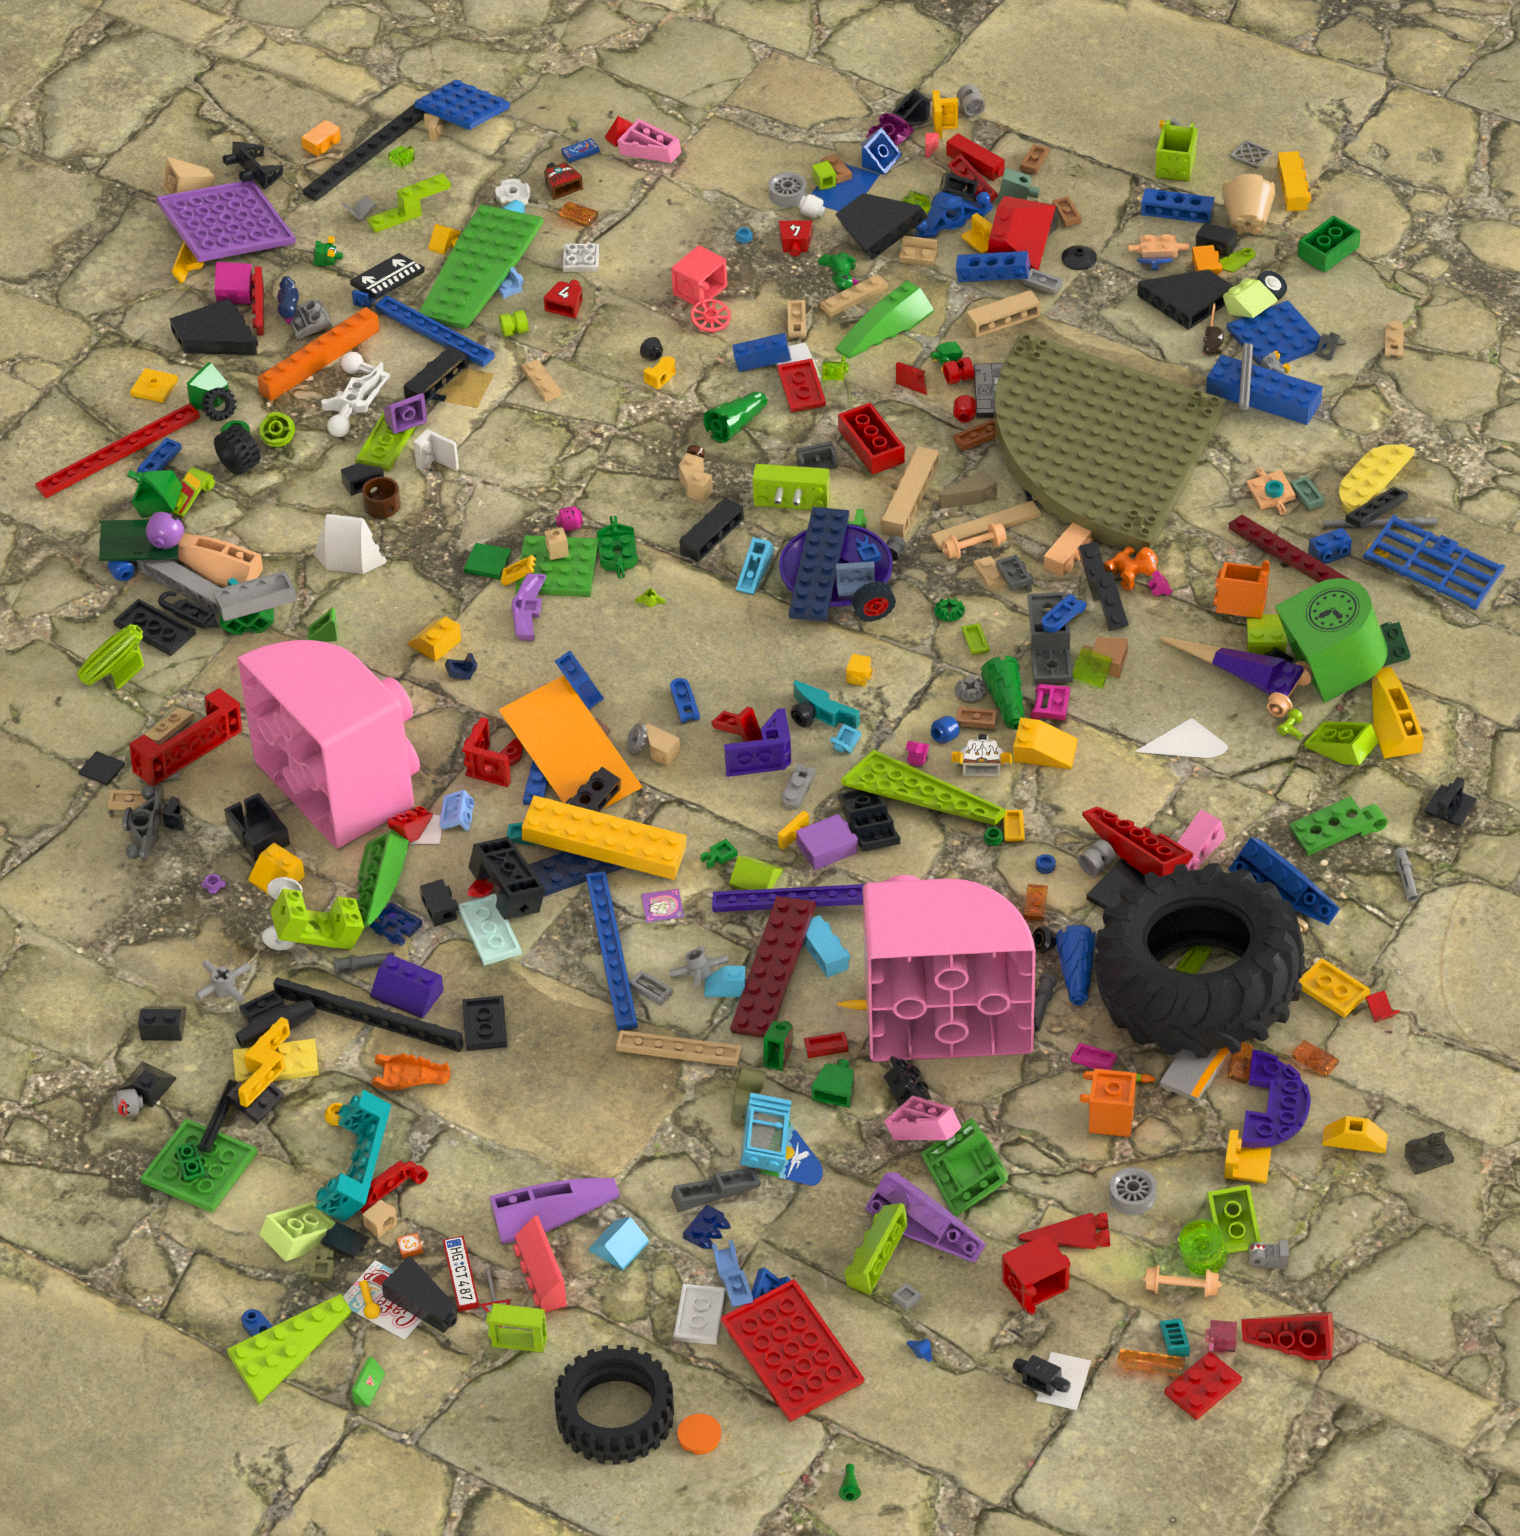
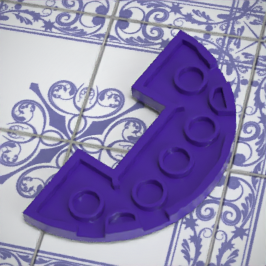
M1255 1049L1252 1051L1248 1085L1269 1088L1267 1113L1248 1110L1245 1112L1241 1147L1246 1148L1274 1146L1292 1138L1306 1123L1311 1103L1308 1086L1301 1080L1300 1073L1294 1067L1278 1060L1279 1057Z

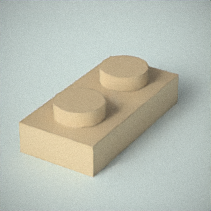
M991 556L974 561V568L989 591L1007 585Z

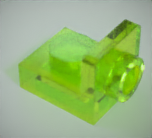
M401 145L388 153L389 159L401 168L415 160L414 148L412 146L405 148Z
M910 190L908 195L904 196L902 202L920 205L925 212H928L930 209L928 195Z
M844 355L841 357V362L823 361L822 379L844 380L845 373L849 372V362H846V356Z

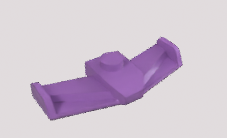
M527 573L515 598L512 600L511 609L513 611L515 635L520 640H535L532 618L540 617L542 598L536 597L546 580L545 574Z

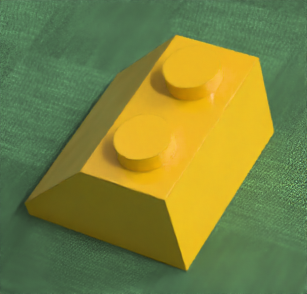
M444 616L432 621L408 641L407 644L436 662L461 641L460 624Z
M272 843L260 853L248 878L250 883L268 895L267 886L273 879L288 877L299 882L305 877L303 861L276 843Z

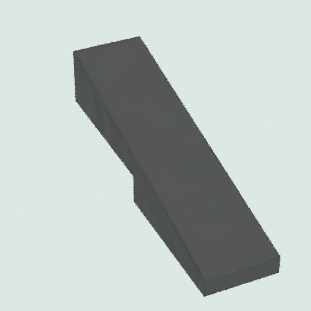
M754 1168L715 1173L711 1180L674 1185L671 1198L677 1211L681 1212L760 1187L761 1182Z

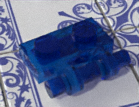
M391 902L379 914V920L381 921L379 923L373 921L370 928L375 930L376 934L387 937L391 943L403 946L406 940L401 936L405 934L411 937L423 923L422 919ZM389 926H391V927H393V928H395V929H394L393 931H391V930H389V929H387V928H388Z

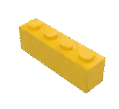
M1299 151L1278 152L1277 168L1286 211L1308 210V203H1311V193L1307 192L1309 185L1308 181H1305L1306 170L1303 169V158H1300Z

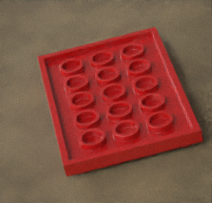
M795 1279L753 1300V1303L745 1304L720 1317L721 1324L789 1423L864 1383L865 1378Z

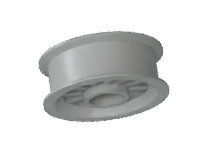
M781 172L774 175L768 183L770 189L769 199L772 203L781 207L799 205L803 196H807L805 178L795 172Z
M1129 1167L1119 1170L1110 1180L1109 1199L1112 1206L1119 1212L1127 1215H1139L1149 1211L1156 1201V1181L1149 1172L1141 1168Z

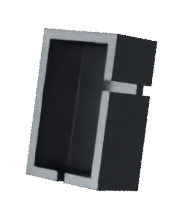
M260 793L243 800L245 817L241 802L224 809L227 826L244 848L247 849L254 861H257L260 853L272 843H276L282 848L290 845L288 829Z

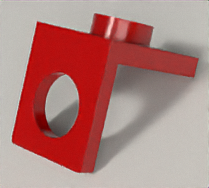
M1385 990L1365 997L1374 1023L1392 1018L1400 1013L1399 1010L1392 1011Z

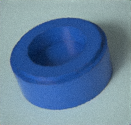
M1043 854L1037 857L1036 869L1038 872L1049 874L1055 870L1056 860L1053 856Z

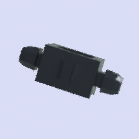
M1032 1355L1028 1362L1027 1360L1017 1358L1013 1363V1369L1022 1374L1023 1384L1051 1396L1055 1390L1067 1393L1071 1387L1069 1380L1062 1377L1061 1367L1035 1355Z

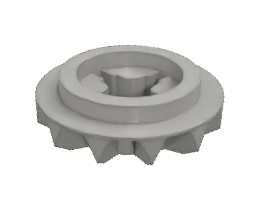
M972 676L970 679L964 677L963 680H958L957 685H955V693L964 701H977L986 693L985 683L981 682L980 678L974 679Z
M635 724L629 732L627 744L632 754H639L644 749L646 739L648 738L646 736L648 731L644 724Z

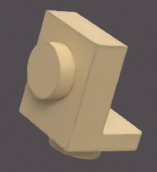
M425 113L424 124L425 128L429 130L430 141H437L443 131L441 118Z

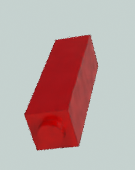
M959 133L946 141V155L954 159L961 154L984 177L994 181L1004 174L1005 159Z

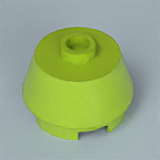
M281 412L269 413L260 423L259 427L261 440L271 447H284L288 445L295 433L293 420Z

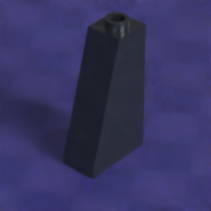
M408 1256L382 1283L384 1298L442 1333H445L449 1327L451 1328L456 1324L458 1319L456 1305L412 1257Z

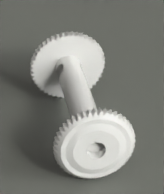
M288 877L273 879L267 886V892L275 900L283 888L302 892L300 883ZM275 926L266 928L262 934L263 942L275 950H287L297 943L278 940Z

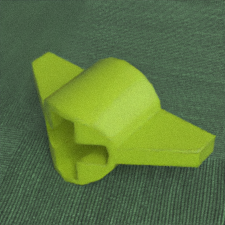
M649 588L644 594L635 598V603H644L647 607H653L656 604H665V599L656 595V592Z

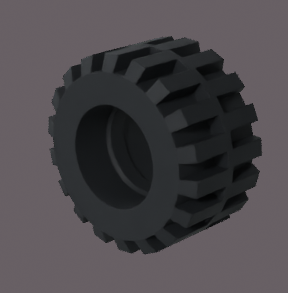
M232 425L214 438L215 451L220 461L228 470L236 475L244 474L261 460L260 451L255 440L239 425Z

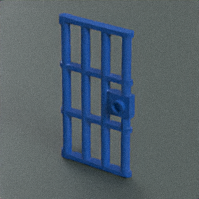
M1395 515L1392 516L1363 556L1364 559L1376 562L1399 573L1401 576H1406L1436 590L1437 593L1441 592L1467 604L1474 610H1477L1505 568L1503 564L1499 565L1469 551L1467 548L1464 549L1458 546V542L1443 535L1438 537L1430 531L1427 532L1397 518ZM1393 525H1396L1424 539L1421 543H1418L1390 529ZM1386 536L1415 549V551L1410 555L1382 542V540ZM1428 541L1435 543L1432 549L1425 546ZM1376 548H1379L1407 562L1402 567L1373 552ZM1421 552L1452 567L1447 572L1417 558V556ZM1454 552L1460 555L1457 560L1450 558ZM1466 557L1496 572L1493 576H1490L1463 564L1462 561ZM1414 564L1442 577L1443 580L1439 584L1409 570V568ZM1458 569L1486 582L1487 585L1485 588H1482L1454 575V573ZM1448 581H1451L1479 594V596L1474 600L1445 585Z

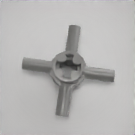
M698 946L697 949L691 950L685 955L684 958L687 965L669 970V975L673 978L689 973L693 977V985L698 987L701 985V980L709 977L712 973L711 967L729 962L728 955L709 959L704 954L705 948Z
M209 960L203 962V967L212 977L211 984L196 992L199 1000L213 991L221 998H227L232 995L237 1002H241L244 999V996L234 986L235 978L250 970L247 962L232 971L228 967L216 968Z

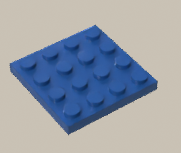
M453 80L416 100L415 108L471 130L509 109L510 102L502 97H496L487 91L479 90L475 86L462 83L461 80Z
M1289 300L1265 309L1254 318L1243 317L1226 325L1228 332L1242 347L1245 343L1253 345L1252 359L1258 365H1260L1265 356L1274 351L1280 353L1278 361L1281 365L1316 352L1321 339L1317 331Z

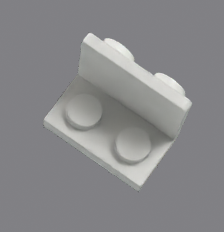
M426 429L414 441L417 469L423 471L427 466L431 465L433 460L455 471L459 469L457 444L453 440Z

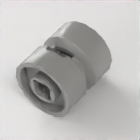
M964 85L958 90L957 98L966 115L977 116L984 111L985 102L975 85Z
M1100 839L1078 856V863L1086 874L1095 876L1115 860L1116 854L1108 842Z

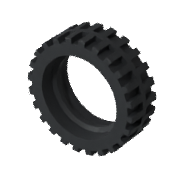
M608 1345L602 1346V1350L597 1352L594 1349L588 1350L587 1356L583 1358L581 1355H578L574 1358L575 1364L573 1366L567 1364L564 1368L565 1376L559 1375L558 1387H555L554 1402L559 1433H562L563 1441L566 1444L571 1443L572 1451L576 1454L582 1451L584 1458L587 1460H591L594 1457L601 1464H605V1460H612L613 1465L620 1464L619 1460L627 1459L628 1463L634 1462L635 1457L638 1455L644 1458L649 1455L648 1450L650 1448L656 1450L660 1447V1438L666 1440L669 1435L668 1428L673 1426L672 1382L669 1381L667 1370L662 1371V1363L658 1359L653 1362L651 1354L645 1352L642 1355L638 1352V1348L631 1347V1350H626L624 1345H617V1349H609ZM611 1381L635 1384L647 1391L652 1399L650 1410L641 1419L630 1425L618 1428H605L589 1423L578 1414L577 1403L591 1388Z

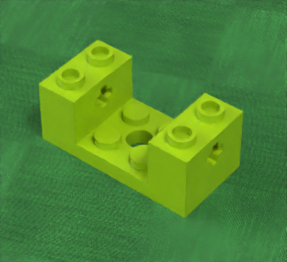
M283 888L270 910L278 940L352 950L364 930L358 904L354 898L337 896L327 913L306 910L301 891Z

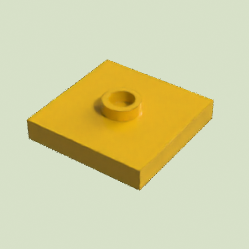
M145 368L132 387L130 394L133 397L164 403L178 382V375Z

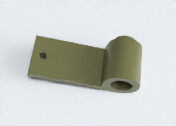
M745 1066L735 1070L733 1081H736L731 1122L744 1125L746 1104L750 1093H761L766 1072ZM754 1112L753 1119H757L758 1112Z

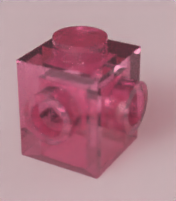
M1210 1320V1329L1205 1330V1342H1209V1351L1220 1353L1235 1352L1237 1322Z

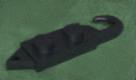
M173 591L164 592L159 596V605L174 613L175 616L202 629L206 627L219 628L215 612L187 599L178 600L173 604L165 601L166 597L177 595Z

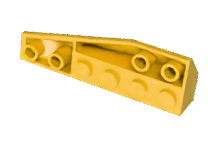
M1381 668L1371 679L1373 729L1383 758L1422 753L1424 736L1409 698L1392 668Z

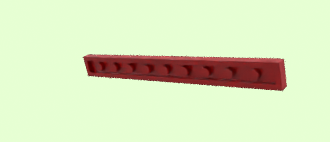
M189 403L35 483L36 489L45 498H48L200 418V413Z

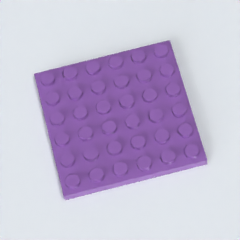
M253 180L158 196L156 200L158 206L198 262L295 244L296 241L293 233Z

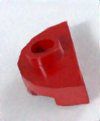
M515 737L500 753L508 755L509 765L513 766L523 757V746Z
M475 879L468 889L467 895L472 897L489 896L492 892L493 884L492 882H487V879Z

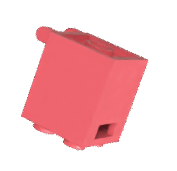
M700 245L671 267L673 295L692 305L701 300L714 298L727 287L726 259ZM705 302L707 308L710 307V302Z

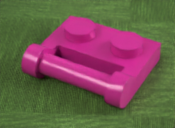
M1038 684L1035 689L1036 699L1034 708L1031 710V718L1036 720L1041 718L1065 720L1071 687ZM1050 694L1047 709L1042 708L1044 696Z

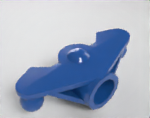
M947 191L939 192L931 202V209L927 215L928 218L915 227V237H936L940 230L961 228L966 224V219L971 218L976 213L983 217L993 209L992 203L989 202V194L980 192L976 197L978 203H974Z

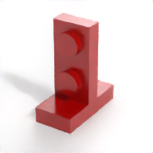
M747 706L738 715L723 711L711 721L713 728L742 737L743 742L762 740L761 730L754 710L751 707Z

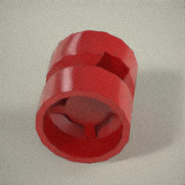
M969 357L960 358L957 362L952 360L943 363V373L948 385L959 383L960 380L964 382L974 379V368Z

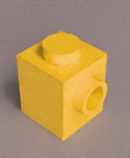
M852 653L846 669V683L865 686L873 673L871 657Z

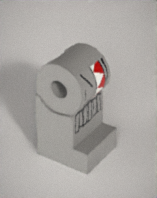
M1279 1240V1244L1254 1242L1248 1246V1263L1250 1266L1288 1269V1240Z

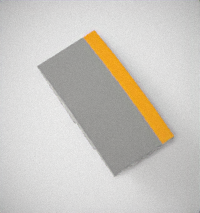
M1227 1047L1213 1049L1207 1058H1197L1192 1050L1182 1049L1160 1081V1087L1198 1102L1205 1089L1208 1090L1214 1078L1219 1076L1231 1052Z

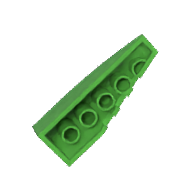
M905 281L871 308L837 345L835 351L848 359L868 350V347L871 345L877 346L888 337L892 339L901 331L907 332L932 314L934 309L921 288L909 281Z
M392 829L367 842L365 845L358 873V879L361 880V884L357 886V892L360 893L357 904L364 928L371 925L382 912L393 894L404 868L403 863L408 852L409 840Z

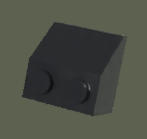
M145 1006L141 1008L138 1021L141 1040L182 1041L187 1011L186 1006Z

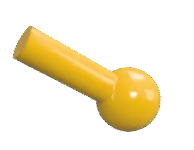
M367 1280L360 1281L359 1286L365 1302L364 1315L368 1319H375L381 1313L380 1306L373 1301Z

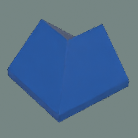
M882 128L860 143L862 147V167L882 175L902 156L900 150Z

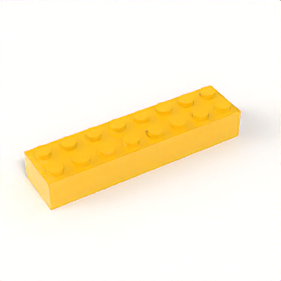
M535 795L522 825V840L672 880L676 878L686 850L687 835Z

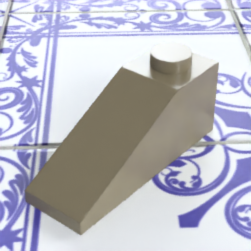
M982 470L940 492L939 507L942 509L983 503L997 495V482Z

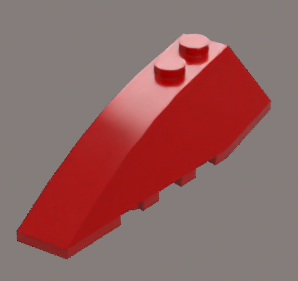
M1098 806L1082 812L1084 819L1102 840L1108 842L1122 859L1143 875L1153 872L1158 877L1172 874L1175 865H1187L1193 857L1191 851L1166 835L1160 833L1157 836L1150 833L1151 829L1145 826L1142 829L1136 827L1133 821L1128 819L1120 820L1118 815Z

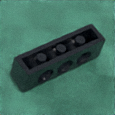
M601 767L598 771L592 773L589 781L585 785H581L577 794L573 798H569L566 804L600 812L620 791L621 779L604 767Z

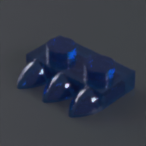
M706 1204L683 1232V1239L700 1248L712 1249L713 1242L710 1238H723L718 1228L730 1229L731 1226L724 1217L723 1212Z

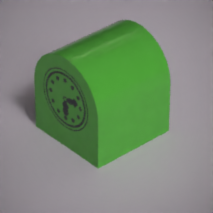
M1343 578L1325 580L1275 605L1291 650L1298 661H1304L1311 667L1313 673L1311 682L1324 703L1371 679L1383 667L1388 653L1387 643L1367 590L1359 583Z

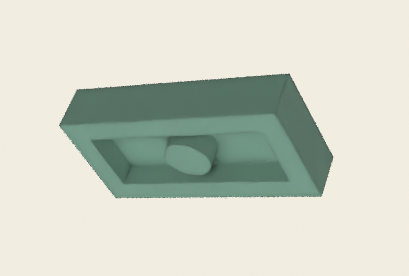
M1307 476L1290 482L1294 493L1307 510L1325 505L1324 497Z

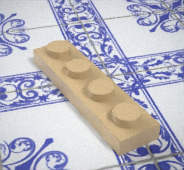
M876 274L820 302V308L828 316L832 317L888 289V283Z

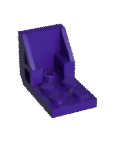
M785 708L777 709L761 728L762 740L724 744L726 777L785 770L791 764V740Z

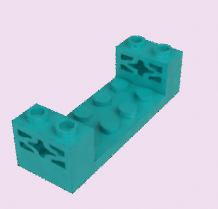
M362 1090L359 1094L353 1095L346 1105L343 1104L338 1112L340 1116L338 1125L357 1134L355 1139L357 1145L351 1155L352 1163L346 1175L340 1173L335 1178H331L325 1187H321L316 1194V1209L344 1223L365 1205L391 1104Z

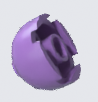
M165 512L154 513L146 526V536L149 542L161 549H170L176 546L185 532L184 526L179 519L175 521L171 518V514Z

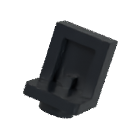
M172 797L169 803L164 806L162 814L165 827L182 831L184 824L182 815H180L182 810L179 798Z

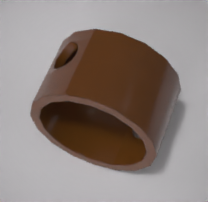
M388 477L372 478L362 487L364 509L370 516L387 518L397 513L400 509L399 486L393 479ZM373 487H377L376 491L370 493Z

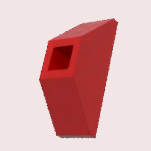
M416 806L413 809L388 818L387 824L389 829L394 830L411 843L421 837L432 819L433 813L428 812L424 807Z

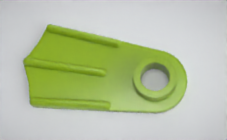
M1246 247L1230 254L1229 257L1226 256L1219 259L1218 263L1221 262L1222 270L1234 273L1254 259L1256 253L1252 248Z

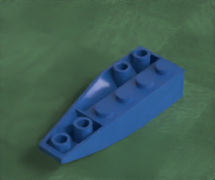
M1250 837L1228 869L1230 872L1240 869L1248 870L1252 873L1257 883H1272L1277 887L1282 900L1289 901L1295 911L1326 925L1332 922L1340 910L1310 879L1261 839Z

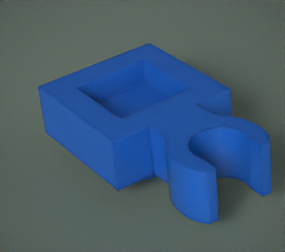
M866 535L864 536V542L856 538L857 554L861 562L875 563L881 561V554L875 543L869 544V539Z

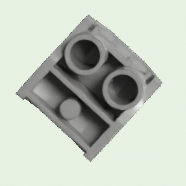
M311 299L305 304L297 306L290 322L297 339L317 333L333 325L327 310L319 299L316 301Z

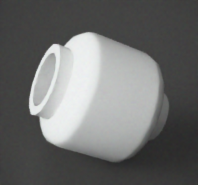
M812 194L803 196L798 206L800 213L812 220H815L818 216L822 217L825 211L823 200Z

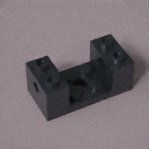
M509 836L473 844L468 868L476 880L487 878L494 880L499 888L495 907L503 919L506 920L540 912L545 887Z

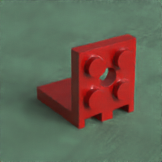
M480 717L478 723L474 724L471 735L465 739L464 747L462 748V752L465 753L463 763L464 766H467L465 776L509 787L511 783L508 755L489 750L491 742L488 719Z

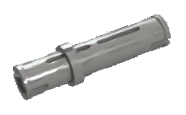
M1398 848L1394 851L1397 862L1396 870L1400 873L1406 900L1408 902H1416L1419 899V895L1411 871L1413 868L1412 863L1408 860L1407 850L1405 848Z

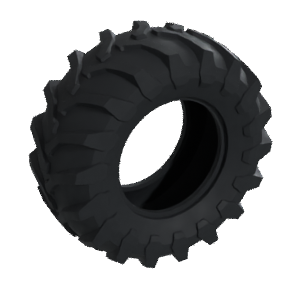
M1209 863L1202 870L1190 871L1185 864L1175 865L1172 874L1158 877L1153 872L1144 875L1145 884L1135 890L1123 887L1119 891L1121 902L1116 907L1105 908L1102 917L1105 926L1103 929L1098 930L1095 948L1098 950V953L1095 954L1097 983L1105 1007H1107L1113 1023L1118 1028H1127L1134 1042L1140 1045L1156 1042L1163 1054L1173 1056L1182 1049L1192 1050L1197 1058H1207L1213 1049L1225 1047L1228 1048L1231 1054L1241 1051V1042L1253 1037L1264 1042L1269 1038L1268 1028L1275 1022L1286 1024L1290 1017L1288 1006L1291 1001L1299 1000L1302 990V984L1299 983V979L1302 978L1303 968H1305L1304 944L1293 906L1289 901L1282 900L1277 887L1272 883H1257L1252 873L1244 869L1225 873L1218 863ZM1191 946L1219 947L1240 957L1238 961L1224 969L1203 974L1183 973L1159 963L1166 955Z

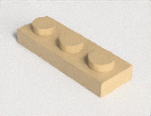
M538 359L521 365L522 371L545 402L562 396L560 388Z

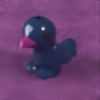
M289 276L282 278V281L279 283L281 289L277 295L279 303L278 313L287 324H290L296 312V307L299 306L297 305L299 292L295 288L296 282Z

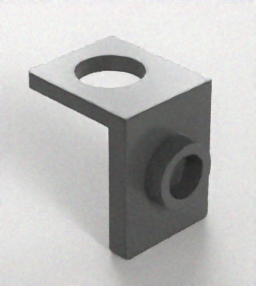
M1333 332L1322 334L1315 354L1332 360L1337 345L1345 344L1346 340L1341 339V335ZM1326 343L1331 346L1329 354L1322 352V346Z

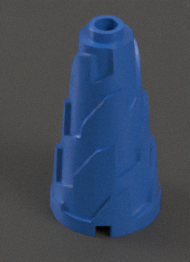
M1083 925L1066 926L1065 932L1062 933V929H1060L1056 934L1057 950L1068 990L1069 1001L1078 1006L1083 1005L1088 1000L1097 937L1095 930L1091 933V928Z

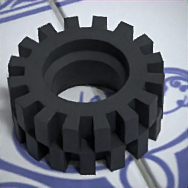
M217 387L205 393L201 406H204L202 411L206 412V417L209 416L210 420L222 421L234 414L237 401L233 399L235 396L230 394V390H225L226 388ZM216 397L222 398L225 402V408L222 411H217L213 407V400Z

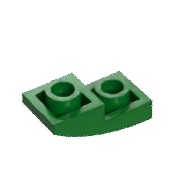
M195 1141L175 1146L176 1155L185 1181L206 1176Z

